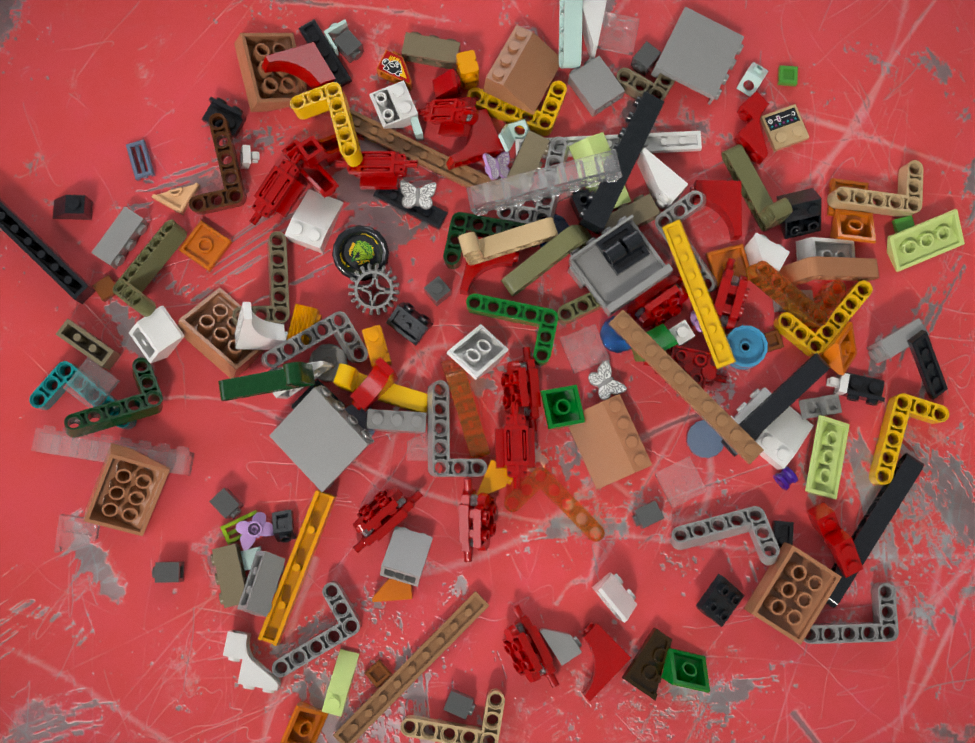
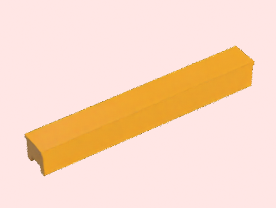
M320 490L315 491L273 598L272 608L264 621L258 640L266 641L274 646L280 645L334 506L336 496L321 492Z

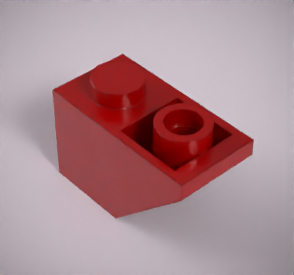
M450 69L432 80L435 100L458 98V94L461 93L459 75H455L454 69Z

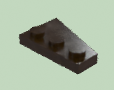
M654 627L622 678L656 701L658 685L661 683V674L672 639Z

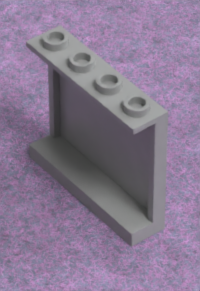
M685 7L651 75L658 78L661 73L710 98L707 103L710 105L714 99L717 100L722 92L719 88L721 84L725 85L729 78L727 72L729 69H733L737 61L734 57L736 54L739 55L744 47L741 44L744 36Z
M633 215L628 218L626 216L622 217L617 221L616 226L613 228L607 227L603 230L600 237L597 239L593 237L587 241V246L581 250L577 248L572 251L568 261L608 317L669 276L673 271L670 264L665 265L633 221ZM629 223L633 230L636 229L645 242V247L650 254L617 276L597 248L596 243L621 226Z
M322 385L314 387L269 435L321 492L329 489L341 473L369 445L375 442L371 438L370 432L363 429L358 424V420L353 415H349L345 410V406L340 401H336L332 397L331 391Z

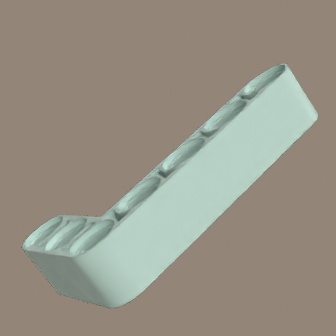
M559 0V67L561 69L580 68L583 0Z

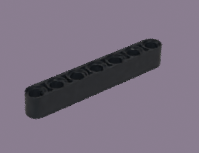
M815 353L739 425L755 439L830 369L829 364L818 353ZM722 439L721 443L723 444V446L734 457L738 455V453L724 439Z

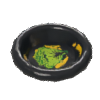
M357 225L347 228L338 235L333 244L332 256L337 269L342 275L350 279L351 277L357 278L354 273L356 270L360 274L362 273L361 266L368 270L367 265L369 263L372 269H375V264L378 263V269L381 270L382 266H386L388 263L389 248L387 241L380 232L369 226ZM373 274L364 276L360 281L372 279Z

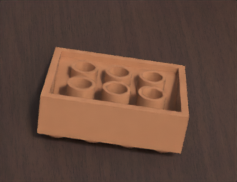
M516 25L486 76L483 92L534 115L559 69V55L535 33Z
M293 33L239 34L234 45L251 112H269L290 107V101L294 96L307 92L306 83L300 78L284 72L265 73L262 69L265 56L296 47Z
M218 288L181 317L178 321V327L189 343L229 378H235L247 370L264 350L236 349V325L232 322V314L235 308L241 305L224 290Z
M620 394L583 410L585 423L568 427L596 490L652 465Z
M111 443L86 506L84 522L143 536L170 468L131 448Z
M784 542L780 548L777 561L769 566L744 610L801 645L842 577L800 549Z

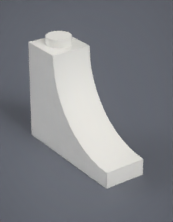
M251 302L242 303L235 329L236 349L270 350L286 341L288 332L285 331L284 324L265 321L253 313Z

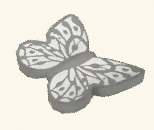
M400 181L401 193L404 195L402 205L405 208L420 206L426 210L430 209L433 205L431 197L435 194L437 184L433 182L421 188H416L409 182Z
M605 360L598 367V373L592 372L588 376L589 383L593 386H598V395L602 400L609 399L611 394L618 395L627 390L624 384L611 377L612 370L608 360Z

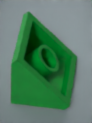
M664 324L646 332L664 351L678 344L675 337ZM631 347L635 361L644 362L645 360Z
M577 385L540 391L548 429H561L585 423Z
M669 648L661 678L675 686L709 693L710 685L706 657Z

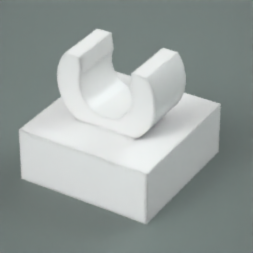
M242 145L240 150L241 169H248L251 163H258L260 153L256 151L251 152L250 145Z
M845 373L844 376L837 375L836 377L827 378L826 386L834 387L833 394H846L850 374Z

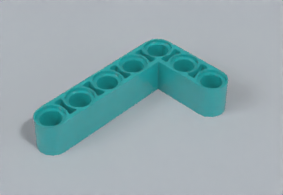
M68 361L60 362L29 398L30 404L33 407L48 410L69 387H72L94 407L117 401L77 365ZM71 367L70 374L65 375V370ZM85 379V385L80 388V381ZM57 381L58 387L53 390L52 385ZM99 391V398L94 400V393ZM44 396V403L40 405L39 399ZM112 412L110 415L117 416L119 413ZM137 420L128 422L125 425H118L117 427L127 430L135 427Z

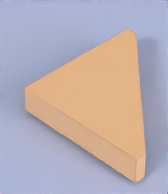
M195 183L187 187L168 190L165 193L153 194L152 198L183 215L189 206V200L199 190L200 184Z

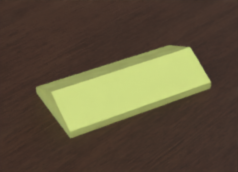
M603 132L569 146L584 187L589 189L590 192L591 190L595 191L597 186L594 183L599 174H603L604 169L602 167L606 159H610L612 156ZM625 186L614 209L624 203L631 202Z
M951 210L888 236L887 254L895 271L899 272L964 245L958 210Z
M822 415L818 416L805 488L806 492L837 499L850 424Z

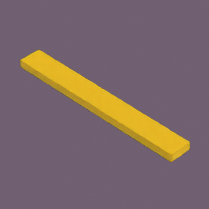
M679 219L663 226L662 229L716 368L720 369L735 363L736 360L681 220Z

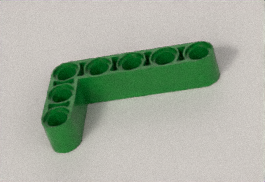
M471 294L467 297L466 308L472 314L539 327L533 359L539 366L548 363L558 323V314L555 310L481 294ZM472 300H477L480 302V305L473 308L469 303ZM490 304H496L498 306V310L492 312L488 309V306ZM513 307L517 310V314L509 315L507 309ZM528 311H532L536 317L528 319L525 314ZM551 315L554 318V322L547 323L544 317ZM547 333L550 335L551 340L544 342L541 340L540 335ZM538 352H544L547 355V358L545 360H539L536 354Z

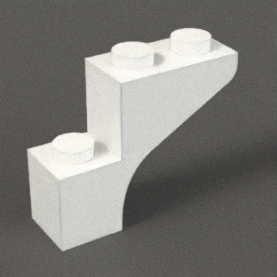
M236 630L228 631L223 656H227L228 660L240 662V659H242L238 684H242L243 688L251 690L255 689V687L263 688L262 691L267 693L278 691L281 688V680L259 662L251 652V633Z

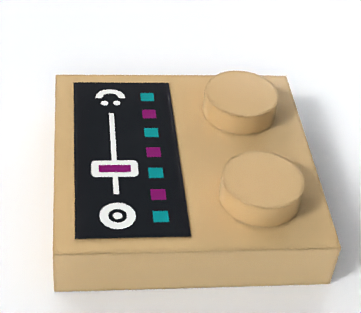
M796 104L766 114L760 118L773 152L809 139Z

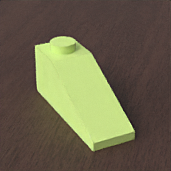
M340 649L322 712L340 717L344 714L359 653Z

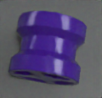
M787 466L780 473L773 475L777 484L784 490H788L792 483L798 481L796 474Z

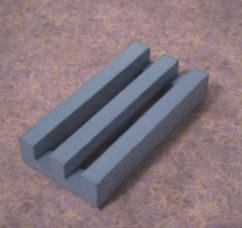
M145 140L126 144L135 179L139 181L141 178L146 179L148 176H155ZM140 145L142 146L143 153H144V156H145V160H146V163H147V167H148V170H149V171H147V172H146L145 165H144V162H143V158H142V155H141V151H140V148H139ZM133 147H135L142 173L140 174L133 154Z

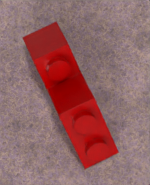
M756 91L737 110L740 119L748 124L737 133L734 140L736 145H742L753 162L760 165L768 156V150L760 126V116L767 109L769 103Z
M336 134L323 139H316L312 135L297 145L300 154L310 168L324 159L330 166L335 163V160L343 157Z
M296 139L281 150L289 161L295 152L300 154L297 145L301 142ZM301 157L296 166L310 186L324 198L334 194L336 188L339 187L337 182L319 164L310 168L304 158Z
M824 502L807 510L812 526L825 541L842 574L847 578L863 570L853 539L840 527L835 512Z

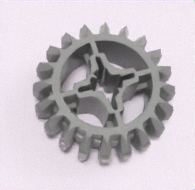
M369 263L367 265L368 270L361 266V274L357 270L354 272L357 278L351 277L350 280L355 282V284L348 285V288H352L354 291H350L348 294L350 296L355 295L351 302H359L356 305L357 309L362 305L364 306L362 309L363 313L369 308L370 315L373 314V309H376L379 315L380 308L387 312L386 305L388 304L392 308L394 305L391 300H398L393 294L400 293L399 290L394 289V287L399 286V283H393L397 279L396 275L390 278L391 269L385 273V265L379 270L378 263L375 264V269H372ZM373 274L371 283L359 284L364 276ZM379 275L383 276L388 281L390 288H386L379 284ZM374 280H376L375 285L376 288L379 289V292L376 291V294H374V298H372L373 293L372 290L369 289V286L372 287V284H374ZM358 290L369 294V303L361 298ZM379 294H389L385 301L375 304L376 297Z

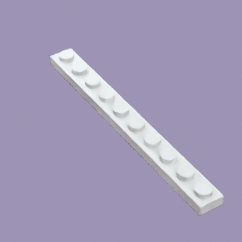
M701 131L650 133L642 150L645 147L651 153L701 151ZM618 134L605 135L610 150L614 143H618L620 139L617 137ZM573 136L563 138L566 140L567 145L569 147L570 145L577 143L590 136ZM555 137L547 138V139L550 140L549 143H548L549 145H550L551 140H552L553 138H555ZM515 139L516 156L524 139ZM558 145L555 150H562L564 145ZM570 150L568 157H572Z

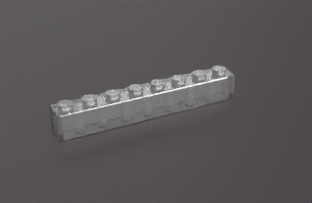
M615 149L468 187L466 190L470 209L474 215H485L491 210L501 211L506 209L507 206H521L526 201H540L543 197L550 195L556 197L566 191L576 192L581 187H595L605 181L615 182L622 177Z
M44 425L43 429L36 428L31 451L104 462L111 443L131 448L170 468L169 473L191 475L195 453L189 452L187 447L178 446L176 450L170 449V445L158 443V447L151 446L149 441L139 440V444L132 443V439L120 437V441L113 440V436L101 434L100 438L93 437L94 433L72 438L67 435L65 428L61 432L55 431L56 427Z

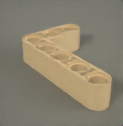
M913 160L899 169L898 194L839 187L827 196V203L830 207L836 209L896 217L911 216L922 209L923 165L919 161Z
M549 217L478 239L475 232H468L460 235L458 240L468 265H475L551 241L558 233L553 218Z
M497 688L491 689L488 692L482 727L408 715L403 719L400 729L407 737L441 743H485L483 739L487 735H492L495 739L493 743H498L505 697L503 692ZM493 694H498L501 696V701L494 704L490 701V697ZM491 714L498 717V721L494 724L487 722V717ZM407 721L414 722L415 729L407 730L405 723ZM431 724L435 727V732L428 734L425 732L424 727ZM452 728L455 731V735L453 737H446L444 730ZM468 731L473 732L475 735L471 741H467L464 738V734Z

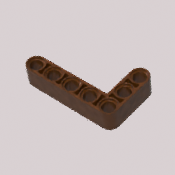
M214 113L210 116L209 126L224 189L191 197L189 207L199 215L240 207L246 202L245 189L228 120L220 113ZM223 120V125L215 127L216 121ZM222 138H227V144L224 146H220V140ZM231 156V163L224 164V158ZM235 174L236 180L229 183L228 177ZM234 193H240L241 197L238 201L232 200ZM216 197L222 198L220 205H214ZM203 201V207L197 210L195 208L196 203Z

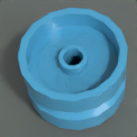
M742 325L734 328L726 336L736 360L735 363L729 365L730 367L737 370H748L758 365L765 358L768 351V342L765 335L759 329L753 326ZM742 346H747L748 349L745 351L742 349Z

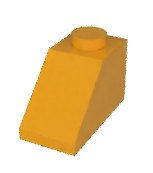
M491 459L477 495L481 492L490 494L505 488L506 484L511 485L513 478L507 476V468L496 469V461Z

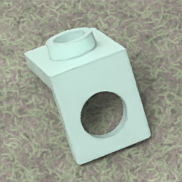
M345 19L339 23H333L324 31L327 41L337 56H339L338 49L332 39L338 37L348 28Z
M753 62L736 89L750 97L756 92L769 71ZM745 81H752L754 88L752 90L745 89Z
M525 119L506 124L498 137L505 152L510 151L515 139H524L530 130ZM518 125L522 126L525 129V133L518 134L515 131V127Z

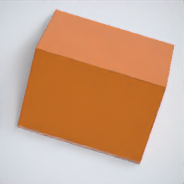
M835 208L830 238L875 244L876 236L873 213Z
M848 322L820 355L835 372L843 376L857 355L852 322Z
M300 701L294 709L280 743H316L329 713L322 712L321 709Z

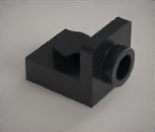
M292 510L273 512V534L277 542H289L296 539Z

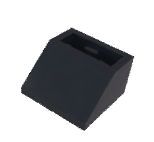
M813 188L777 196V201L787 198L792 206V213L780 224L785 239L821 231L822 198Z

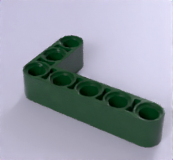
M463 212L455 213L451 218L443 255L446 266L450 269H457L462 263L463 253L460 243H452L454 238L468 232H475L477 237L485 238L497 234L492 231L496 226L501 227V232L526 224ZM458 220L465 221L462 226H457L455 223ZM481 223L484 226L482 229L477 230L474 228V225ZM452 255L458 257L455 262H449L448 258Z
M140 357L135 359L132 364L133 377L140 394L67 415L64 420L67 435L72 438H78L160 413L163 408V396L150 362L146 358ZM145 368L146 370L138 371L137 369ZM145 384L152 385L149 388L144 387ZM151 401H157L158 403L153 405V404H150L149 402H151ZM133 406L139 407L137 410H131L130 408ZM112 412L119 413L117 416L110 415ZM92 418H99L96 422L90 421ZM75 423L79 424V426L76 428L69 427L70 425Z
M291 362L283 364V369L218 381L221 401H229L315 385L312 364Z

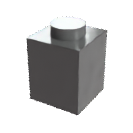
M348 28L334 39L338 51L349 63L358 60L364 52L362 43Z
M646 41L633 57L631 62L632 68L637 73H642L645 76L658 61L661 52Z
M439 276L424 287L425 293L436 306L451 296V289Z
M223 488L209 501L225 519H230L231 517L234 519L242 511L240 508L243 504L228 488Z
M656 500L633 510L634 515L631 516L636 527L640 526L641 529L664 519Z
M155 562V566L152 569L155 583L184 582V562Z
M452 688L444 710L466 719L467 715L471 716L476 705L473 703L474 697Z

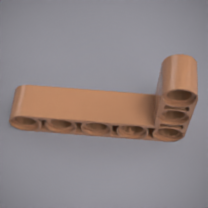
M814 256L785 265L777 273L778 288L780 289L791 288L812 280L871 281L879 278L877 259Z

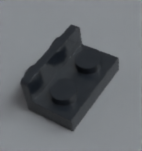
M210 97L209 101L211 104L202 117L203 122L209 124L210 116L214 113H220L228 120L232 137L236 138L246 121L243 111L236 106H233V108L228 106L227 102L219 97L217 99ZM223 120L216 121L215 127H221Z
M407 302L397 305L386 322L415 346L419 344L428 329L433 326L429 317L418 313L415 307Z
M846 373L850 374L847 393L841 396H845L847 400L854 402L863 400L866 401L865 404L877 406L885 401V398L882 397L884 380Z

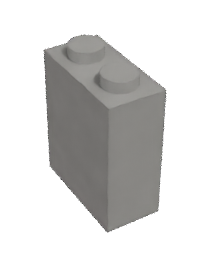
M600 56L595 59L590 58L585 62L584 66L581 68L577 67L569 73L568 84L592 117L623 98L624 88Z
M918 318L868 346V354L873 361L880 363L908 348L907 340L919 331L924 330L927 333L928 331Z
M396 526L381 565L380 576L418 587L433 537L425 533L411 531L405 527Z

